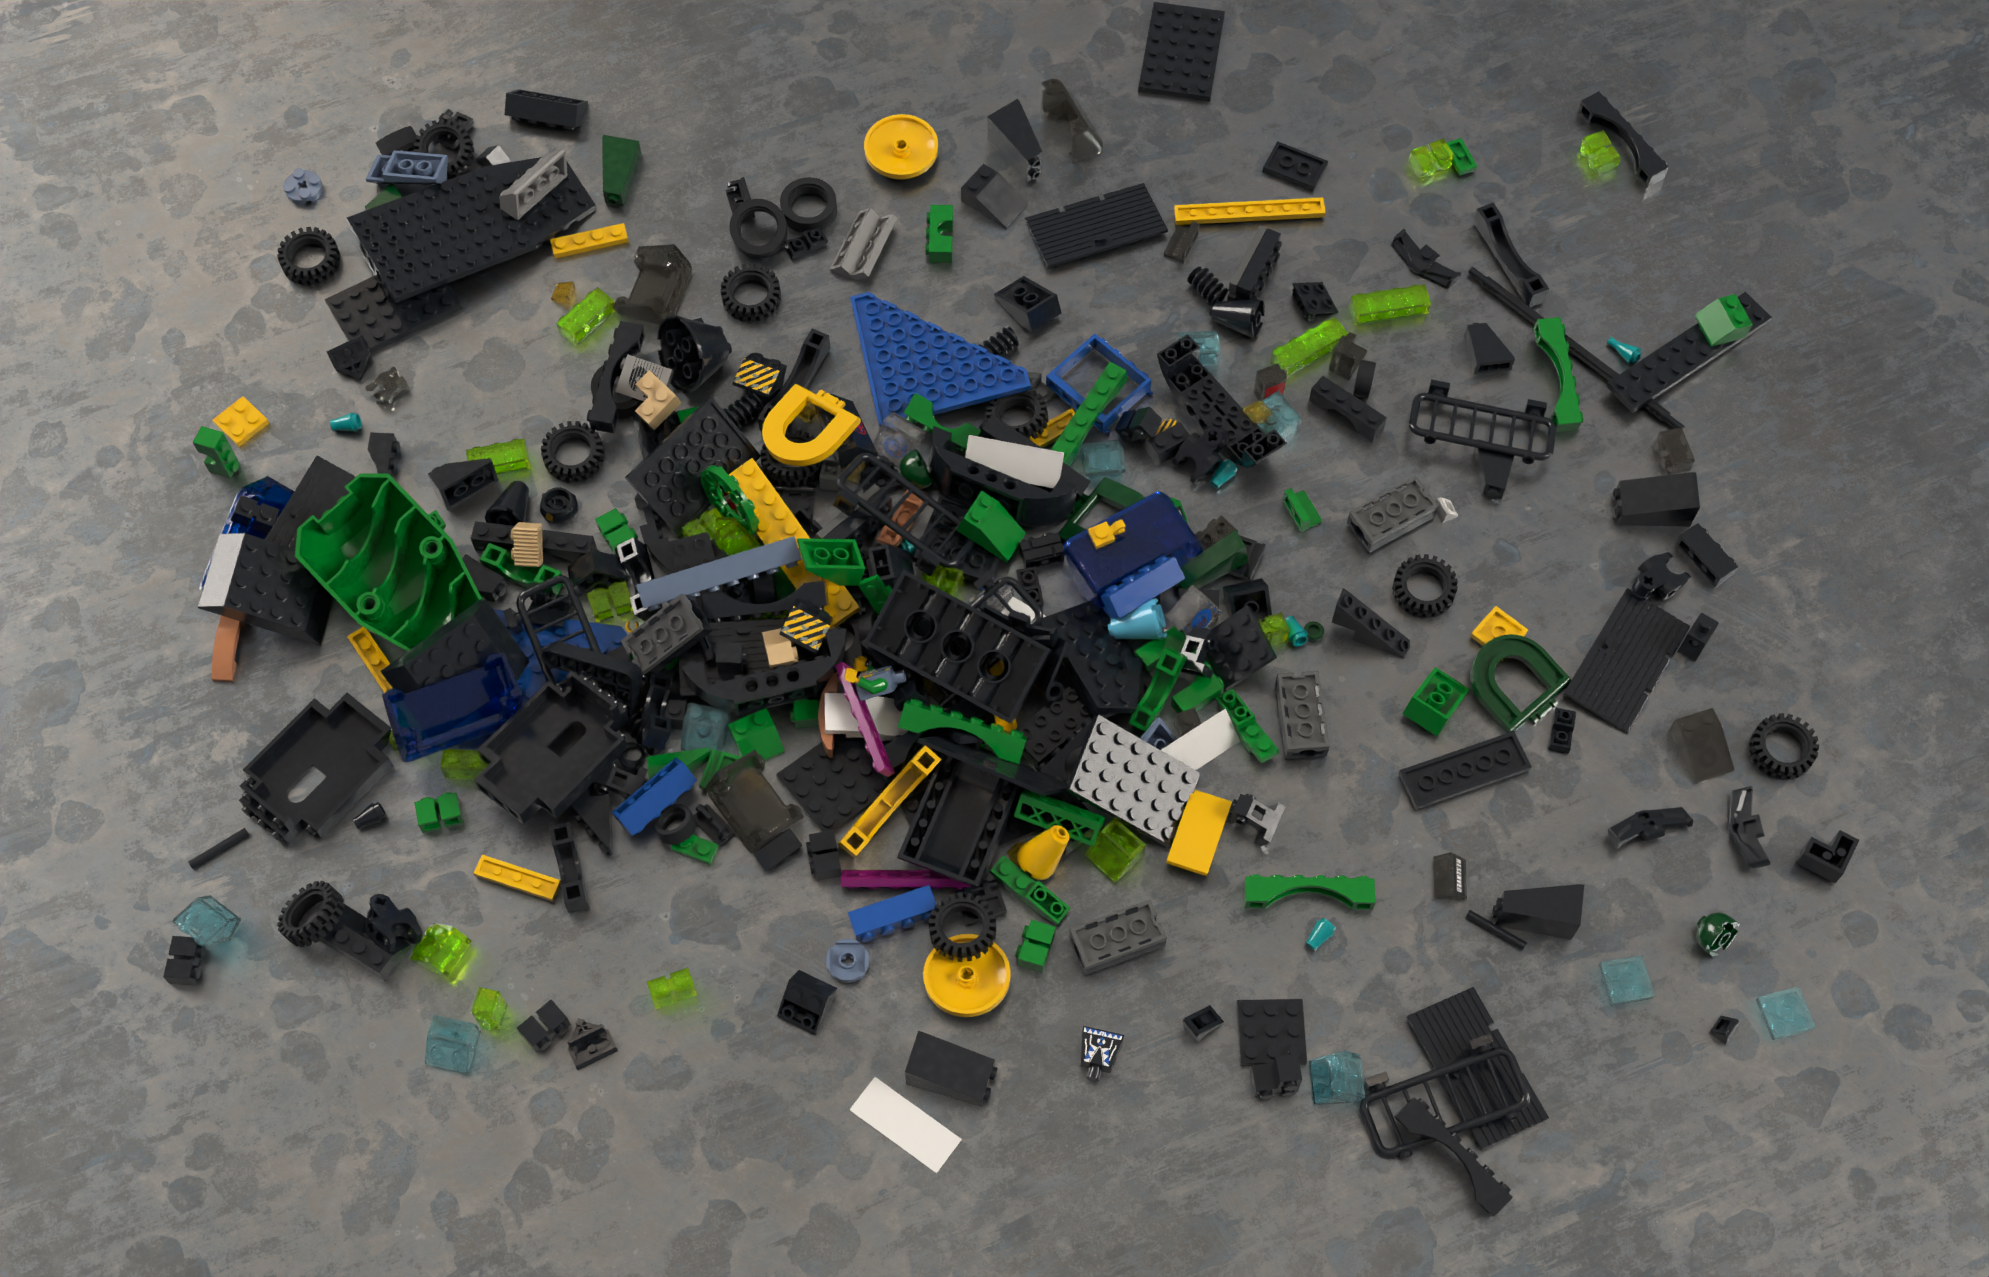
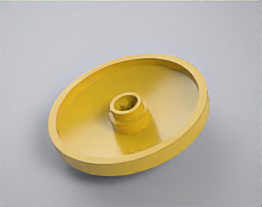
M905 114L888 116L876 122L867 132L864 140L865 157L869 165L885 177L893 179L913 178L923 174L934 164L938 155V138L934 129L926 121L918 117Z
M960 934L948 939L956 943H968L975 940L979 935ZM993 942L991 948L988 946L986 954L981 952L980 958L976 959L975 956H972V961L968 962L967 957L963 958L962 962H958L957 957H954L953 961L949 960L947 954L943 957L940 954V950L937 951L934 948L926 959L923 979L929 998L939 1009L958 1017H975L991 1011L1004 999L1010 986L1011 974L1009 961L1005 953Z

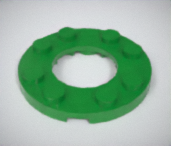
M711 465L702 471L701 483L711 505H714L716 511L720 514L719 517L736 534L744 538L756 533L759 520L754 513L755 506L750 499H747L738 486L737 479L733 475L729 476L721 466ZM720 485L723 487L726 493L729 492V497L732 500V502L738 506L736 508L740 512L741 516H739L738 513L734 509H731L730 506L727 504L723 497L724 494L720 489Z

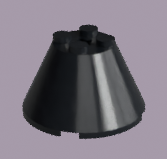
M676 315L665 318L660 324L657 340H660L661 350H658L661 366L674 371L671 384L677 390H683L684 393L696 391L727 361L728 355L732 352L731 344L727 342L721 326H713Z

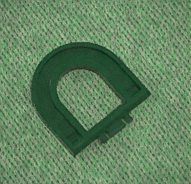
M1104 477L1089 496L1083 493L1080 497L1081 500L1079 499L1075 502L1072 514L1070 513L1066 516L1068 521L1058 532L1062 544L1086 555L1093 554L1095 558L1100 559L1117 558L1129 554L1145 542L1152 530L1153 514L1148 501L1142 494ZM1101 500L1126 511L1131 518L1128 526L1125 528V532L1114 536L1115 542L1096 549L1088 534V529L1078 524L1094 504Z
M1512 634L1502 635L1487 642L1475 655L1470 671L1471 685L1477 699L1507 733L1515 732L1529 719L1533 724L1537 723L1539 719L1558 704L1554 697L1571 682V678L1542 646L1527 637ZM1514 658L1522 661L1547 688L1542 695L1522 712L1496 683L1495 668L1502 659Z

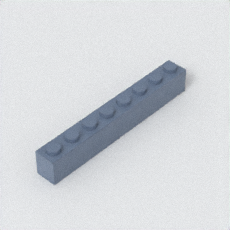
M795 536L643 582L637 584L636 587L643 609L648 608L649 611L661 608V603L668 602L669 604L680 594L697 597L700 596L699 592L707 590L708 593L720 590L719 585L727 583V586L730 587L739 584V579L745 577L749 581L758 578V573L766 571L768 575L778 572V567L786 565L787 569L797 566V561L802 560Z

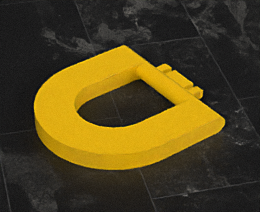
M795 384L767 415L763 424L762 435L767 450L776 460L791 466H807L818 463L832 455L856 429L861 419L844 410L845 402L839 401L838 398L829 393L825 394V391L819 390L815 394ZM809 402L835 416L826 428L812 441L794 443L785 437L788 425Z

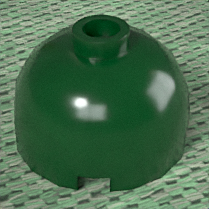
M914 449L903 456L899 465L901 471L899 474L919 489L934 484L927 465L918 450Z
M1720 912L1712 913L1707 917L1703 916L1697 923L1696 940L1709 955L1717 956L1719 954L1716 951L1720 947H1723V950H1725L1733 942L1738 933L1735 927L1739 926V923L1729 915Z

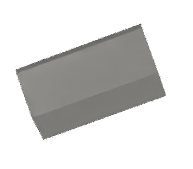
M871 208L859 211L830 271L854 280L869 277L897 217L893 214L880 217Z

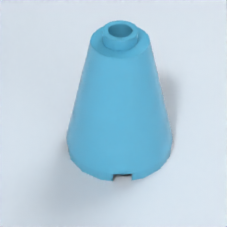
M1155 598L1147 601L1121 618L1111 619V623L1108 624L1110 636H1114L1115 639L1166 638L1167 632L1163 633L1162 627H1166V622L1161 605H1156L1158 599Z

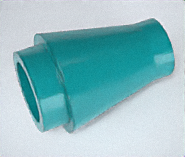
M353 412L330 420L332 431L356 432L362 426L359 414H354Z
M1226 459L1216 470L1209 482L1218 489L1236 475L1238 468L1233 462Z
M1294 616L1284 619L1283 623L1286 627L1289 642L1295 647L1304 645L1308 641L1307 631L1296 621Z
M1322 918L1320 921L1317 920L1305 943L1316 951L1320 945L1334 935L1336 927L1325 918Z

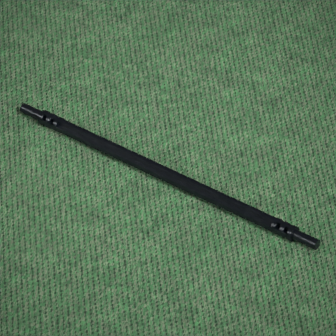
M1474 267L1469 269L1468 273L1480 281L1484 288L1535 325L1537 319H1544V317L1491 277H1486ZM1564 335L1565 341L1569 343V352L1605 379L1610 381L1619 375L1568 335ZM1652 400L1643 406L1662 422L1666 421L1679 432L1685 428L1682 423L1672 417L1671 413L1656 401Z

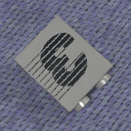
M627 355V358H623L620 369H622L620 377L617 376L614 382L615 392L645 401L648 397L640 391L636 383L650 370L669 388L674 371Z

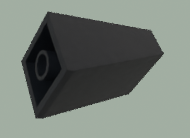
M1016 99L987 116L988 140L1026 183L1037 179L1042 174V149L1020 101Z
M1696 472L1619 481L1617 487L1613 489V500H1616L1617 505L1615 506L1614 515L1615 518H1618V525L1690 527L1700 509Z
M1576 884L1504 891L1501 898H1497L1496 905L1492 909V918H1495L1494 924L1499 927L1572 940L1581 925L1584 885Z
M918 1031L905 1070L906 1085L982 1107L984 1100H989L992 1089L988 1088L990 1080H995L998 1068L995 1067V1059Z

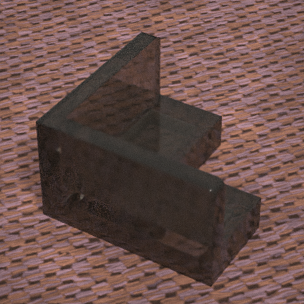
M1351 332L1347 336L1342 335L1334 347L1329 366L1330 371L1347 380L1351 378L1359 366L1360 360H1363L1367 354L1366 349L1354 344L1356 335Z

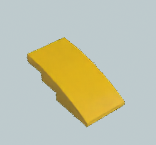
M1194 790V793L1190 794L1166 863L1207 876L1232 801Z

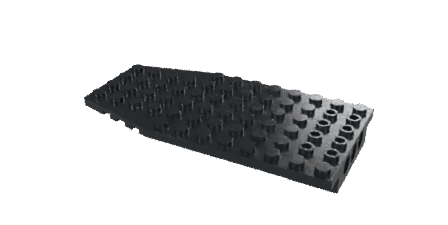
M539 157L485 166L444 181L442 184H436L352 215L346 219L355 235L357 247L389 299L393 298L395 303L533 251L542 246V242L554 238L555 234L559 231L568 229L569 225L574 221L578 222L594 212L596 205L567 162V177L519 220L500 209V194L513 185L515 180L521 178L529 168H532L542 158Z

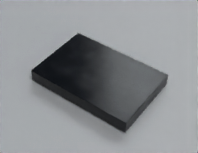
M1277 141L1263 166L1262 172L1314 192L1328 165V161Z

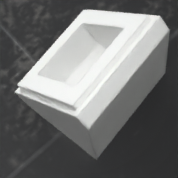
M1443 497L1437 499L1436 503L1439 505L1437 515L1442 523L1458 517L1450 500Z

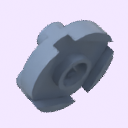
M301 168L295 169L287 177L283 185L288 199L298 205H304L305 202L310 200L311 202L316 201L323 191L320 177L313 171ZM306 185L307 188L300 189V186Z
M839 940L827 952L826 965L834 980L843 983L861 980L869 968L868 951L857 940ZM846 956H850V959L854 960V962L850 963V965L846 966L845 963H842V960H845Z

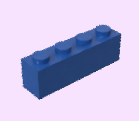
M1166 555L1161 556L1155 560L1156 563L1154 565H1147L1139 569V574L1124 578L1122 580L1123 583L1119 586L1114 585L1106 589L1107 593L1102 595L1101 598L1111 618L1123 617L1184 580L1185 577L1176 558L1166 557Z
M675 757L611 813L625 831L633 836L640 833L651 820L658 818L661 811L667 806L674 804L683 792L689 791L697 779L686 765Z
M930 885L850 911L848 912V918L855 939L858 942H869L875 936L881 934L884 936L889 935L902 927L904 929L910 928L916 922L922 920L924 922L931 919V911H935L934 906L936 902Z

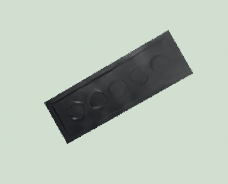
M1512 731L1401 769L1399 776L1415 810L1524 773L1531 770L1532 766L1515 732Z

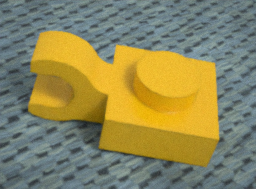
M1122 519L1114 522L1111 526L1106 521L1089 528L1088 534L1095 548L1098 549L1115 542L1114 536L1125 532L1124 528L1126 526Z

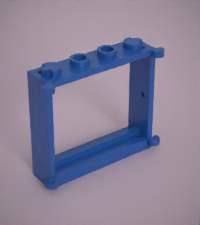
M1093 334L1046 376V386L1077 411L1085 398L1063 381L1061 377L1092 350H1097L1110 362L1127 370V376L1139 386L1107 415L1101 412L1093 424L1099 431L1108 435L1111 432L1108 428L1122 416L1123 412L1128 411L1145 394L1151 396L1153 392L1150 390L1151 379L1147 373L1141 372L1132 361L1124 358L1119 350L1113 349L1108 345L1104 338L1101 339L1096 334Z

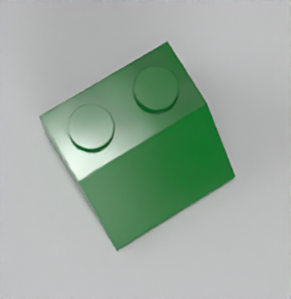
M1736 294L1718 298L1694 316L1711 347L1746 338L1753 325Z
M767 708L728 724L730 735L747 769L785 752Z

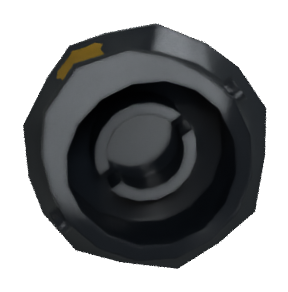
M555 487L542 494L540 513L548 523L563 524L577 513L576 496L567 489Z

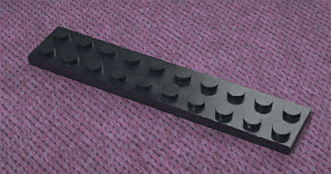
M1746 292L1738 296L1740 303L1753 324L1746 336L1748 337L1769 323L1772 317ZM1697 323L1610 380L1606 387L1634 413L1743 339L1711 347Z

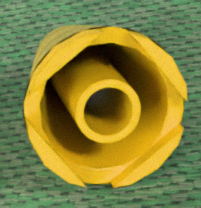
M1055 825L1022 844L1017 852V861L1024 872L1028 871L1031 873V877L1034 879H1048L1054 874L1068 844L1069 833L1062 826Z

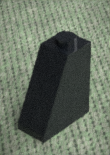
M1472 323L1467 325L1464 337L1473 374L1512 370L1515 361L1513 354L1488 324Z
M1474 448L1473 453L1482 494L1502 499L1514 456Z
M465 554L462 560L481 597H485L487 601L493 602L502 597L508 587L505 578Z

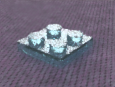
M1643 955L1600 962L1599 968L1611 1006L1649 1000L1655 997Z
M1799 987L1764 995L1756 999L1772 1040L1800 1034L1816 1028Z

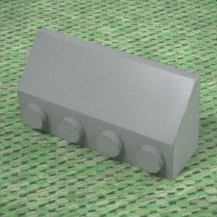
M564 149L552 151L540 158L521 178L515 180L513 185L500 194V209L519 220L567 177L566 151Z

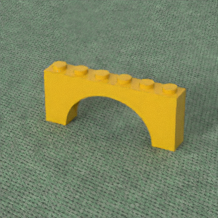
M926 745L922 747L839 840L837 845L852 858L856 857L889 816L933 770L941 759Z

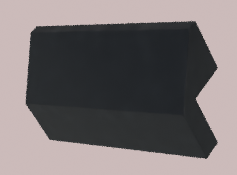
M635 411L633 412L632 417L643 459L680 425L676 411H673L655 430L645 423Z

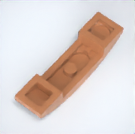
M911 493L900 505L891 520L903 527L924 502ZM915 520L910 524V526L906 529V531H908V532L910 531V529H911V527L913 526ZM885 525L876 541L897 547L903 541V538Z
M221 616L213 649L212 681L233 682L237 664L234 659L240 628L244 627V622Z
M834 673L826 684L818 711L821 741L829 758H833L835 737L834 734H825L824 693H839L840 682L837 678L838 673Z

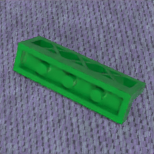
M1026 788L1021 793L1014 817L1045 829L1055 826L1054 824L1062 826L1061 821L1067 819L1074 826L1073 829L1067 830L1069 838L1093 847L1106 818L1048 795L1042 796ZM1023 803L1030 805L1034 813L1031 815L1021 813ZM1044 812L1051 813L1054 821L1050 823L1045 822L1040 814ZM1085 827L1093 829L1092 839L1084 837L1080 829Z

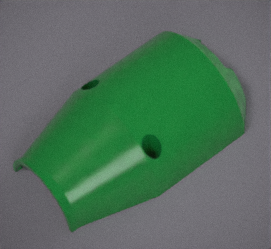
M360 473L345 486L349 494L342 496L332 509L326 510L319 520L312 515L297 528L295 557L358 624L407 652L482 598L453 540L390 474Z

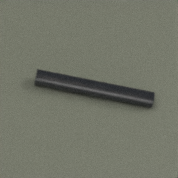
M245 828L241 829L188 861L192 869L248 836L249 833Z
M1469 910L1466 915L1468 919L1523 950L1527 942L1472 910Z

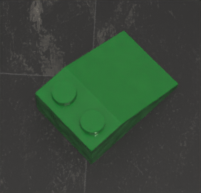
M983 491L980 492L956 529L1006 563L1026 534L999 501Z
M797 539L806 571L838 585L859 586L866 568L855 539Z
M1435 667L1412 696L1402 714L1425 728L1428 732L1438 736L1470 689Z

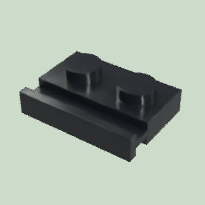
M1240 536L1246 546L1249 562L1228 574L1240 578L1244 577L1251 581L1266 549V544H1260L1255 540Z

